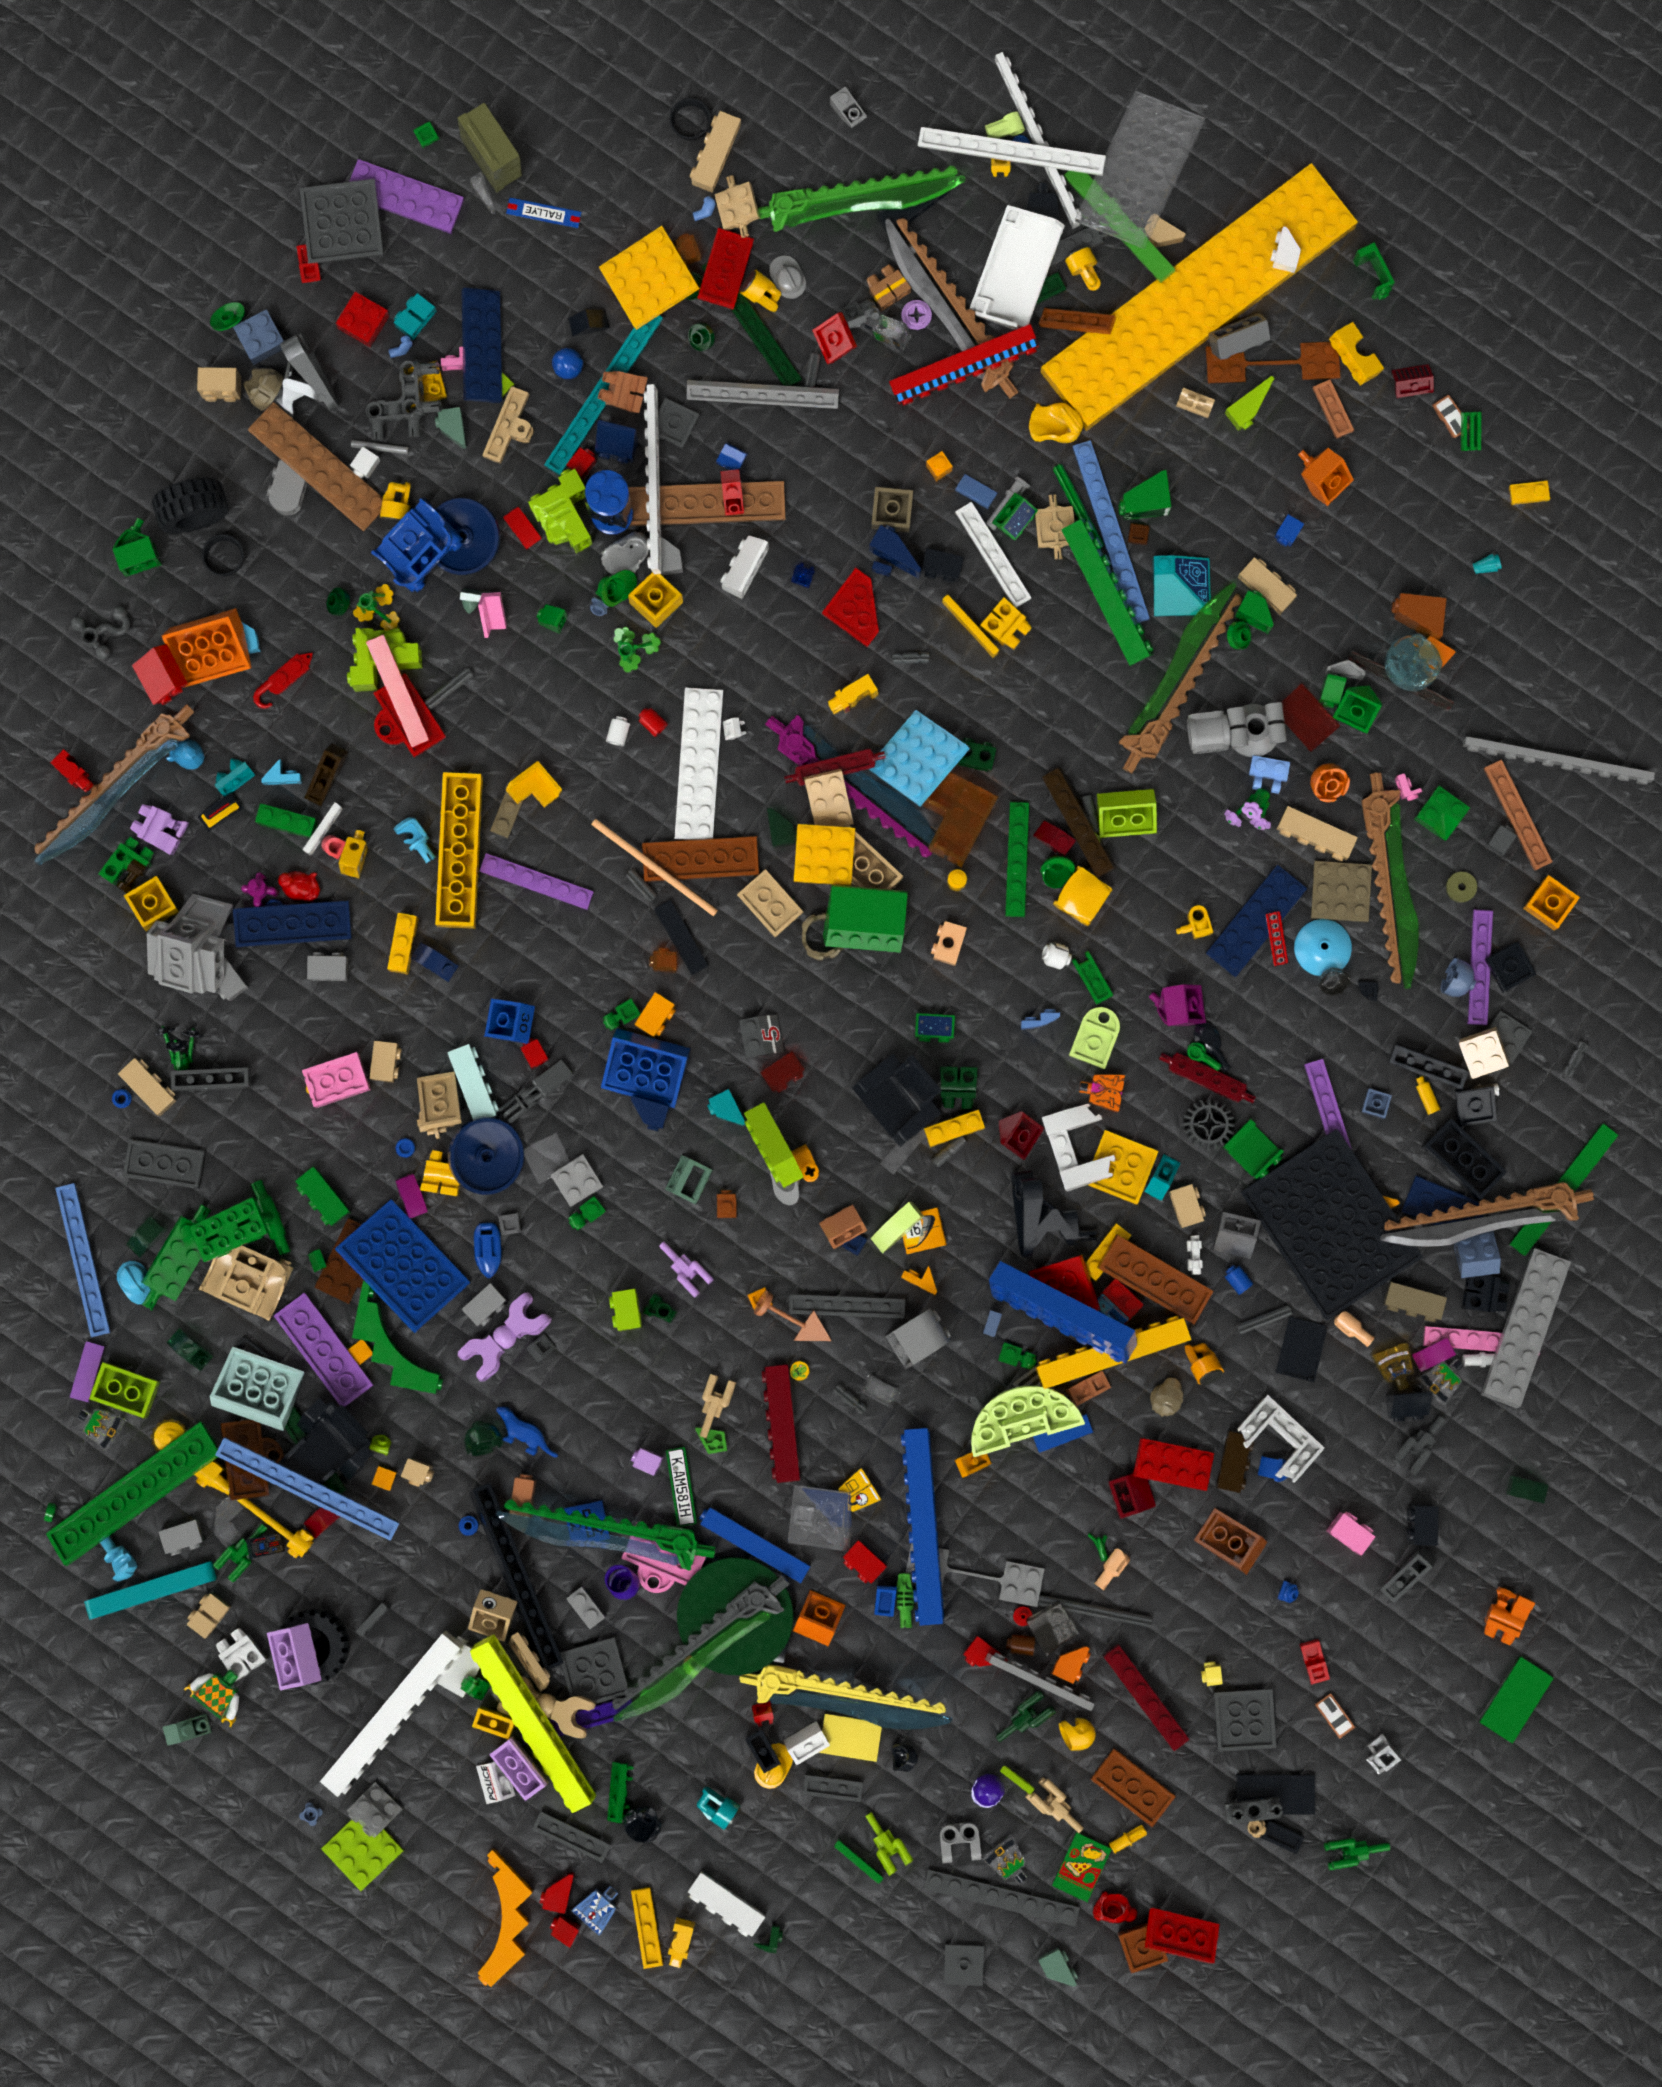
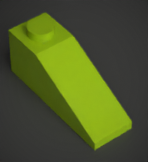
M1273 376L1226 409V416L1238 431L1242 428L1246 430L1253 425V420L1273 383Z

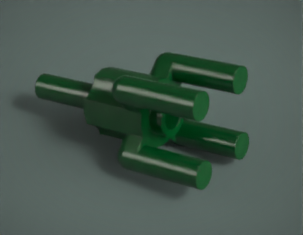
M1037 1691L1018 1705V1712L1010 1717L1013 1723L995 1737L1001 1742L1017 1729L1023 1733L1029 1727L1035 1728L1040 1726L1057 1712L1053 1707H1048L1039 1715L1036 1713L1032 1706L1045 1697L1041 1691Z

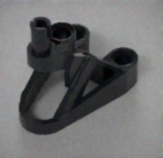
M1032 1170L1012 1172V1194L1017 1240L1021 1257L1032 1256L1034 1248L1045 1234L1050 1231H1059L1068 1246L1078 1245L1081 1241L1097 1240V1236H1095L1097 1235L1096 1228L1079 1230L1076 1209L1058 1210L1043 1198L1041 1179L1034 1178Z

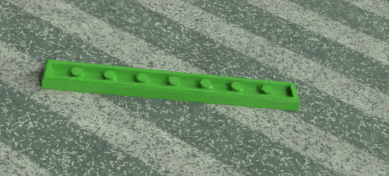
M1068 171L1063 175L1064 179L1160 283L1175 272V268L1087 173Z

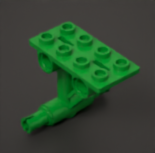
M262 1180L251 1184L257 1200L255 1198L247 1199L190 1227L203 1262L227 1255L235 1248L263 1238L267 1233L270 1239L274 1240L279 1255L291 1251L284 1236L286 1235V1230L281 1221V1215L277 1211L272 1197L267 1194Z

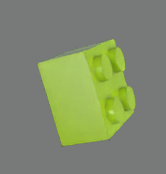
M630 1289L612 1292L609 1302L610 1308L615 1310V1316H612L613 1327L617 1328L618 1331L643 1328L637 1290Z

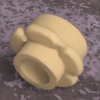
M1263 1820L1249 1822L1248 1832L1253 1837L1259 1838L1266 1832L1265 1822Z

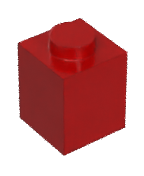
M580 447L567 463V469H575L580 479L583 480L596 464L595 454L587 448L583 450Z
M530 1038L528 1044L522 1043L524 1046L520 1049L532 1069L549 1061L538 1039L533 1040V1038Z

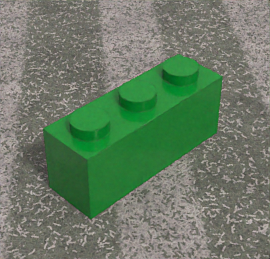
M261 803L255 820L258 825L309 839L316 831L318 824L316 818Z
M312 1167L295 1181L298 1184L296 1189L302 1196L307 1195L310 1199L308 1201L309 1205L314 1211L319 1210L322 1214L320 1218L326 1226L330 1224L334 1227L351 1213L316 1167Z

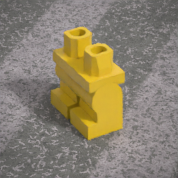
M1004 597L979 626L981 630L987 632L1002 646L1006 644L1013 650L1020 643V640L1013 635L1015 631L1018 630L1025 636L1032 627L1025 620L1026 617Z
M432 1150L429 1160H426L420 1190L439 1193L440 1190V1194L459 1196L460 1184L453 1177L449 1163L441 1162L443 1152Z
M676 1917L673 1931L677 1933L674 1935L668 1954L671 1955L669 1965L680 1968L683 1958L687 1959L695 1922Z

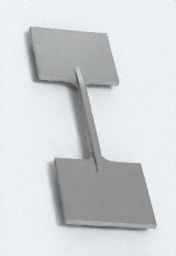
M911 1543L910 1551H914L913 1543ZM939 1548L942 1586L947 1572L996 1580L1002 1586L999 1600L1034 1607L1038 1606L1044 1574L1043 1568L1006 1561L1004 1575L1001 1578L949 1568L947 1565L949 1550ZM909 1552L906 1573H911L912 1577L915 1563H911Z

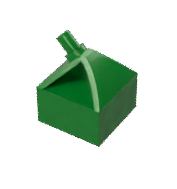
M139 518L136 519L130 529L125 530L120 535L112 548L119 570L125 577L162 565L154 542L149 536L141 534L140 529L144 521Z

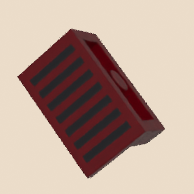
M1429 364L1391 370L1395 381L1396 398L1434 392V376Z

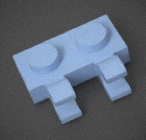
M1253 755L1249 775L1254 776L1252 789H1261L1262 778L1273 780L1271 793L1279 794L1281 781L1287 782L1290 762Z

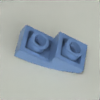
M1045 1009L1044 1013H1040V1020H1036V1017H1025V1021H1021V1030L1034 1029L1050 1024L1060 1017V1013H1056L1055 1009Z

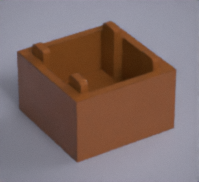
M1148 1922L1117 1933L1131 1974L1168 1961L1166 1953L1144 1948Z

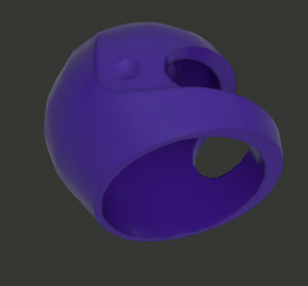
M614 1565L605 1574V1585L615 1598L628 1600L637 1594L640 1588L639 1577L627 1566ZM617 1569H621V1570H618L617 1572H615V1573L612 1575V1577L610 1578V1582H609V1577H610V1575L612 1574V1572H614V1571L617 1570Z
M985 1774L978 1777L971 1791L974 1802L984 1808L995 1806L1005 1794L1002 1780L993 1774Z

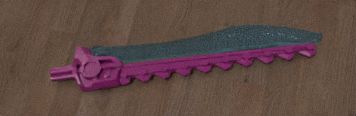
M796 715L795 719L787 727L773 716L765 724L779 735L780 741L777 750L799 766L820 761L815 757L814 746L803 735L816 745L817 754L823 760L840 756L809 726H803V720L799 715ZM861 771L843 775L904 824L906 828L904 829L844 780L848 800L854 799L856 809L862 810L866 808L871 819L879 817L882 828L888 829L892 827L896 838L906 837L908 847L914 848L918 846L922 857L927 858L932 855V852L911 834L912 832L938 853H942L943 848L928 823L901 794L883 786Z

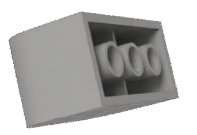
M931 1308L885 1336L905 1369L951 1342L949 1331L946 1327L942 1328L939 1323L941 1320L935 1310L932 1311Z

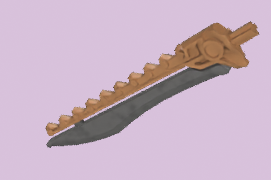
M902 218L896 222L912 245L911 247L907 246L893 223L886 219L885 223L890 245L905 280L944 323L961 351L975 347V345L913 255L915 253L918 254L977 343L982 344L994 339L995 337L991 335H985V324L975 322V311L965 309L966 299L962 296L956 297V285L946 283V272L936 270L937 260L933 257L927 258V247L923 244H917V233L907 231L908 221ZM1005 361L1001 363V367L994 370L988 368L984 374L977 376V378L983 380L981 385L984 392H988L989 389H993L999 384L1009 399L1019 393L1008 378L1014 366L1013 362Z
M1556 1183L1530 1189L1526 1192V1196L1514 1192L1510 1195L1509 1200L1498 1196L1495 1198L1494 1203L1485 1199L1479 1202V1206L1466 1203L1463 1210L1451 1206L1447 1209L1448 1212L1444 1213L1436 1209L1432 1212L1431 1217L1423 1213L1418 1214L1416 1220L1405 1216L1399 1224L1388 1220L1385 1222V1231L1414 1227V1229L1383 1234L1379 1239L1380 1241L1407 1246H1447L1502 1228L1554 1221L1561 1222L1564 1218L1577 1221L1579 1217L1576 1204L1594 1200V1194L1591 1189L1574 1193L1567 1183ZM1520 1208H1535L1518 1212L1476 1218L1471 1220L1429 1226L1424 1228L1422 1227V1225L1468 1218L1473 1216L1515 1210Z

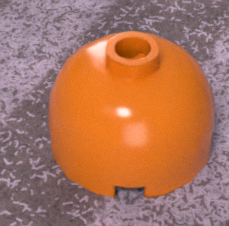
M1333 763L1318 766L1313 771L1310 780V786L1315 796L1320 801L1327 803L1337 801L1340 795L1344 796L1350 784L1347 773L1339 765Z

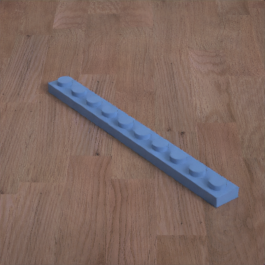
M1089 440L1073 445L1072 448L1113 572L1119 578L1117 583L1120 589L1123 588L1128 597L1126 601L1129 606L1134 608L1137 622L1147 621L1150 618L1092 442Z
M226 1437L223 1438L215 1456L390 1541L400 1523Z

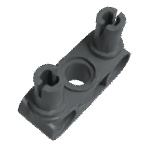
M1280 1797L1224 1804L1226 1824L1275 1819L1282 1817L1283 1813ZM1256 1805L1257 1813L1249 1815V1808Z

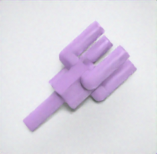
M665 1241L659 1245L674 1262L671 1268L678 1274L677 1280L694 1298L700 1292L690 1280L697 1273L708 1285L714 1280L697 1261H691L685 1254L679 1257Z

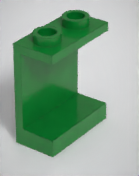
M1374 242L1357 250L1353 262L1356 267L1368 261L1371 262L1382 284L1376 287L1372 299L1379 298V300H1382L1390 295L1389 293L1392 291L1395 282Z
M1250 1119L1222 1148L1256 1180L1258 1177L1263 1178L1269 1172L1267 1168L1272 1163L1276 1165L1283 1158L1281 1154L1284 1151L1282 1149L1279 1150Z

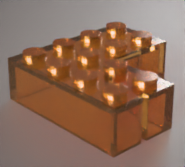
M949 772L921 805L944 817L929 845L928 851L941 858H944L946 855L948 856L947 861L962 868L995 806L998 796Z

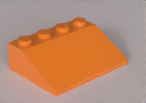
M236 609L171 627L162 635L164 643L168 645L188 682L185 687L251 668L243 624Z

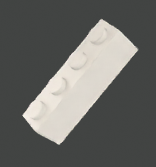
M703 1871L699 1873L688 1890V1893H690L689 1897L697 1903L701 1901L707 1905L705 1908L712 1914L717 1912L723 1916L721 1919L730 1926L733 1923L739 1927L738 1931L746 1937L748 1934L752 1937L766 1917L764 1913Z

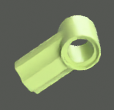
M1012 112L1001 120L985 125V130L989 138L1000 139L1008 135H1019L1025 131V127L1019 112Z

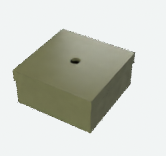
M485 103L457 118L462 142L496 193L522 176L519 154Z

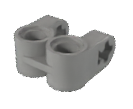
M969 1821L955 1824L948 1823L941 1827L940 1843L943 1863H952L951 1845L957 1843H970L972 1861L981 1860L979 1831L975 1823ZM967 1827L973 1828V1836L966 1837L963 1834L964 1829ZM946 1830H954L955 1836L952 1839L945 1838L944 1832Z

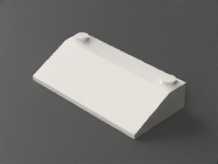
M1007 205L970 309L975 311V316L1013 330L1029 325L1062 235L1064 224L1057 219Z

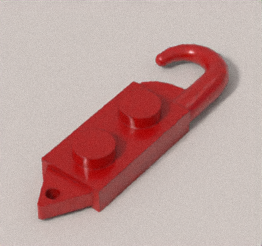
M313 653L296 654L258 687L253 696L256 706L263 709L271 707L272 703H261L260 696L267 690L273 694H282L310 670L309 666Z

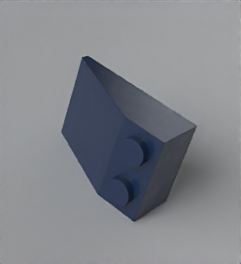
M598 420L595 452L599 455L598 457L605 460L610 458L617 459L618 463L626 465L628 462L633 463L638 445L636 429Z
M880 525L869 544V552L919 579L921 577V568L900 537L895 533L896 530L888 525L885 527Z

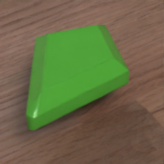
M696 1427L695 1430L698 1436L700 1435L702 1428ZM710 1429L707 1438L699 1436L708 1454L727 1451L725 1433L723 1431Z

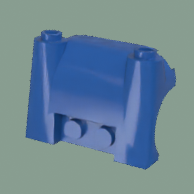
M425 497L420 498L417 506L407 512L383 538L382 544L376 550L371 551L375 557L380 559L391 570L395 577L393 581L399 586H405L411 592H419L425 586L423 583L425 581L424 577L448 551L453 550L456 552L463 545L461 542L463 538Z

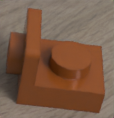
M731 1190L721 1191V1194H717V1218H737L736 1194H732Z

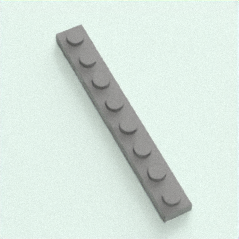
M687 380V400L838 409L839 389Z

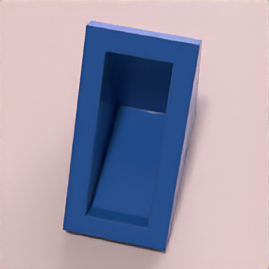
M877 1585L874 1615L894 1616L896 1586Z

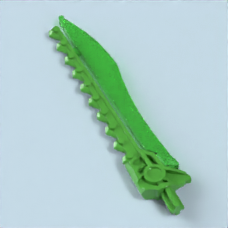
M949 166L944 172L939 171L940 169L933 168L928 174H924L923 171H917L912 177L902 173L898 178L892 179L891 176L886 175L880 182L870 178L865 184H861L860 181H853L848 187H845L842 183H838L833 189L823 185L816 192L813 189L806 188L773 193L769 206L760 207L758 211L760 219L771 217L773 230L777 232L782 230L785 225L791 228L801 223L849 212L912 207L943 195L961 183H965L966 179L964 175L955 176L958 174L955 166Z

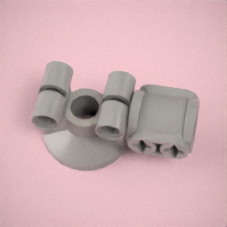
M1281 702L1270 703L1265 706L1248 704L1242 707L1227 709V715L1224 714V711L1188 715L1187 719L1189 746L1193 754L1225 751L1231 745L1236 752L1243 756L1252 757L1254 755L1261 757L1269 753L1277 743L1287 741ZM1249 721H1260L1263 724L1264 731L1259 735L1250 733L1248 730Z

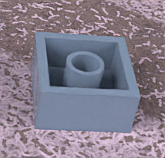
M1367 1089L1361 1113L1385 1119L1392 1095Z
M990 1310L982 1334L995 1337L1002 1314Z

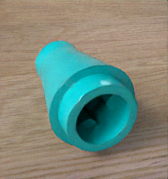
M1492 553L1478 562L1472 563L1475 574L1498 572V569H1502L1498 554L1493 555Z

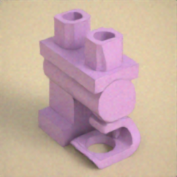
M142 804L138 813L147 818L144 823L134 820L130 829L138 834L137 837L158 847L169 855H174L181 840L164 830L169 827L176 831L177 837L182 838L189 822L177 821L172 818L173 814L156 806L151 807Z

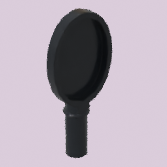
M1209 1023L1198 1024L1193 1031L1195 1042L1202 1043L1206 1048V1053L1213 1054L1222 1065L1221 1067L1224 1072L1231 1067L1224 1058L1223 1053L1219 1050L1221 1038L1218 1031Z

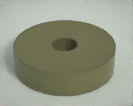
M1467 872L1454 873L1446 882L1447 895L1451 900L1458 903L1471 900L1477 892V882ZM1459 884H1463L1465 886V889L1463 891L1459 890Z

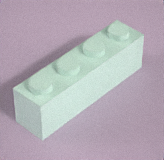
M467 1044L447 1052L473 1120L483 1117H498L496 1112L499 1111L496 1101H492L489 1095L492 1094L489 1083L485 1084L483 1076H485L482 1065L478 1066L476 1058H479L475 1047L471 1048V1045Z

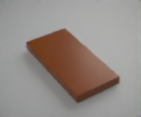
M1115 1748L1112 1749L1090 1778L1151 1827L1156 1824L1176 1797Z

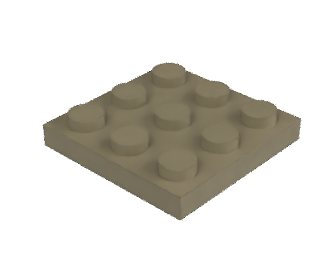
M1314 861L1310 919L1369 922L1372 865Z

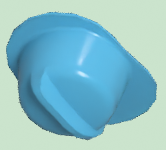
M128 1261L119 1267L117 1281L123 1292L133 1303L142 1304L150 1292V1287L141 1283L148 1271L141 1263Z

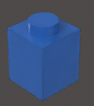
M1288 514L1275 535L1277 542L1283 546L1288 545L1291 547L1304 523Z

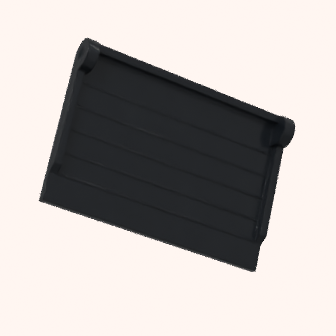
M1289 1317L1276 1373L1315 1382L1328 1326Z

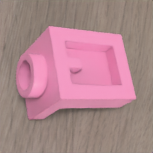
M459 347L460 357L448 355L445 358H441L443 371L463 370V347Z
M1405 773L1394 778L1397 788L1400 790L1402 800H1415L1423 792L1421 788L1413 791L1410 790L1412 788L1409 777L1406 778Z

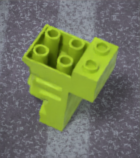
M567 469L558 477L559 486L557 484L547 489L548 492L542 495L540 493L530 498L531 501L528 504L537 522H541L550 544L559 545L569 541L575 553H578L593 544L588 531L573 506L576 502L586 498L585 486L575 469Z
M355 628L356 634H353L352 638L353 645L357 649V653H354V664L356 666H350V672H347L348 684L350 683V687L355 692L378 690V669L366 641L382 634L385 635L400 670L423 668L420 646L418 643H407L405 635L400 628L389 631Z

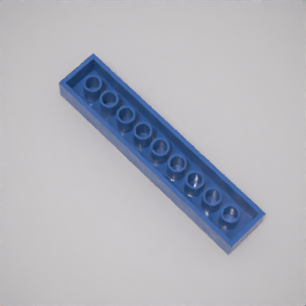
M929 1428L904 1430V1434H901L902 1446L906 1447V1453L903 1454V1465H907L908 1473H904L905 1485H909V1492L906 1493V1504H910L911 1512H907L908 1524H912V1531L909 1532V1543H913L914 1551H910L911 1563H915V1570L912 1571L913 1583L916 1582L917 1590H913L914 1602H918V1609L915 1610V1620L919 1622L920 1626L944 1624Z

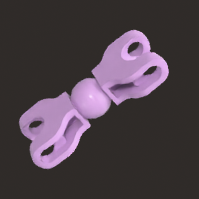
M529 1292L523 1293L511 1303L509 1317L504 1322L506 1325L497 1327L492 1337L489 1335L482 1340L472 1339L458 1351V1357L462 1360H468L474 1355L482 1356L483 1365L476 1374L480 1382L488 1380L499 1370L500 1357L505 1353L503 1349L512 1347L517 1337L520 1339L524 1335H538L551 1323L552 1319L547 1314H541L535 1319L527 1318L526 1309L533 1301L532 1295Z

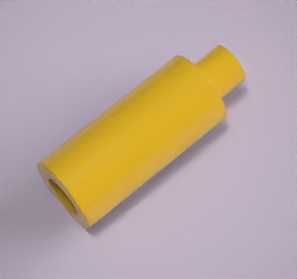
M1423 1076L1417 1078L1416 1081L1419 1086L1416 1089L1427 1114L1430 1115L1441 1110L1429 1081L1425 1082Z

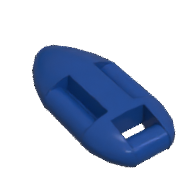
M493 1222L479 1223L474 1231L475 1261L480 1272L487 1278L494 1276L502 1258L500 1231ZM492 1230V1234L481 1235V1231Z

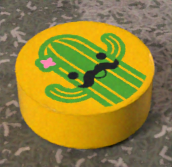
M797 1361L792 1364L790 1374L795 1380H804L809 1375V1367L806 1363Z

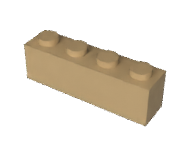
M722 111L719 112L718 116H714L711 123L712 131L707 133L704 140L705 148L700 150L697 157L698 165L693 167L690 174L692 185L712 193L741 126L740 118Z
M1289 806L1286 807L1277 827L1281 835L1288 838L1293 836L1297 838V842L1306 846L1308 844L1315 846L1314 849L1318 852L1333 854L1332 858L1338 861L1349 858L1358 838Z

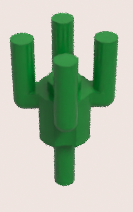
M261 1524L249 1539L261 1537L268 1528ZM243 1537L236 1545L229 1546L213 1564L219 1570L229 1559L236 1563L238 1566L227 1577L231 1582H235L251 1564L247 1543Z
M1353 1838L1324 1843L1325 1851L1342 1849L1344 1860L1328 1863V1870L1357 1866L1359 1861L1369 1860V1854L1389 1851L1390 1844L1383 1843L1368 1846L1365 1840L1356 1842Z

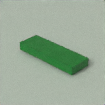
M840 1839L834 1843V1847L876 1883H880L884 1879L883 1875Z

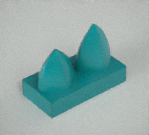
M231 758V772L229 774L217 773L216 784L214 785L224 797L233 793L255 776L245 762Z

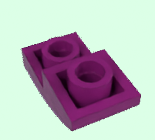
M414 1174L395 1180L400 1198L403 1200L409 1218L428 1212Z
M1447 1337L1412 1354L1420 1372L1456 1355Z

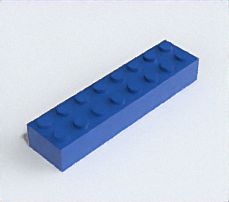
M1001 1261L989 1278L991 1293L996 1300L1008 1302L1012 1308L1025 1311L1033 1319L1037 1317L1048 1327L1054 1326L1058 1328L1062 1334L1075 1337L1083 1345L1089 1344L1093 1346L1095 1351L1110 1355V1358L1116 1362L1122 1361L1126 1364L1137 1346L1134 1329Z

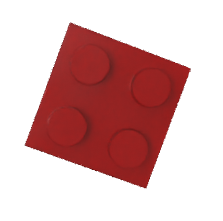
M354 292L335 324L340 331L371 348L390 315L388 310Z

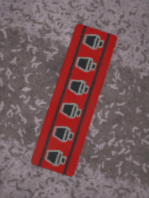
M1280 912L1266 914V921L1274 966L1287 964L1288 958Z

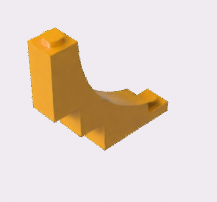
M495 1848L487 1854L489 1857L487 1861L492 1867L500 1869L493 1875V1879L499 1892L502 1907L501 1929L494 1951L478 1971L480 1975L478 1977L485 1986L488 1984L490 1987L526 1954V1951L514 1937L530 1921L517 1907L534 1891Z

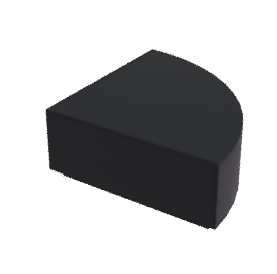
M1358 981L1361 994L1366 999L1377 1002L1378 982Z

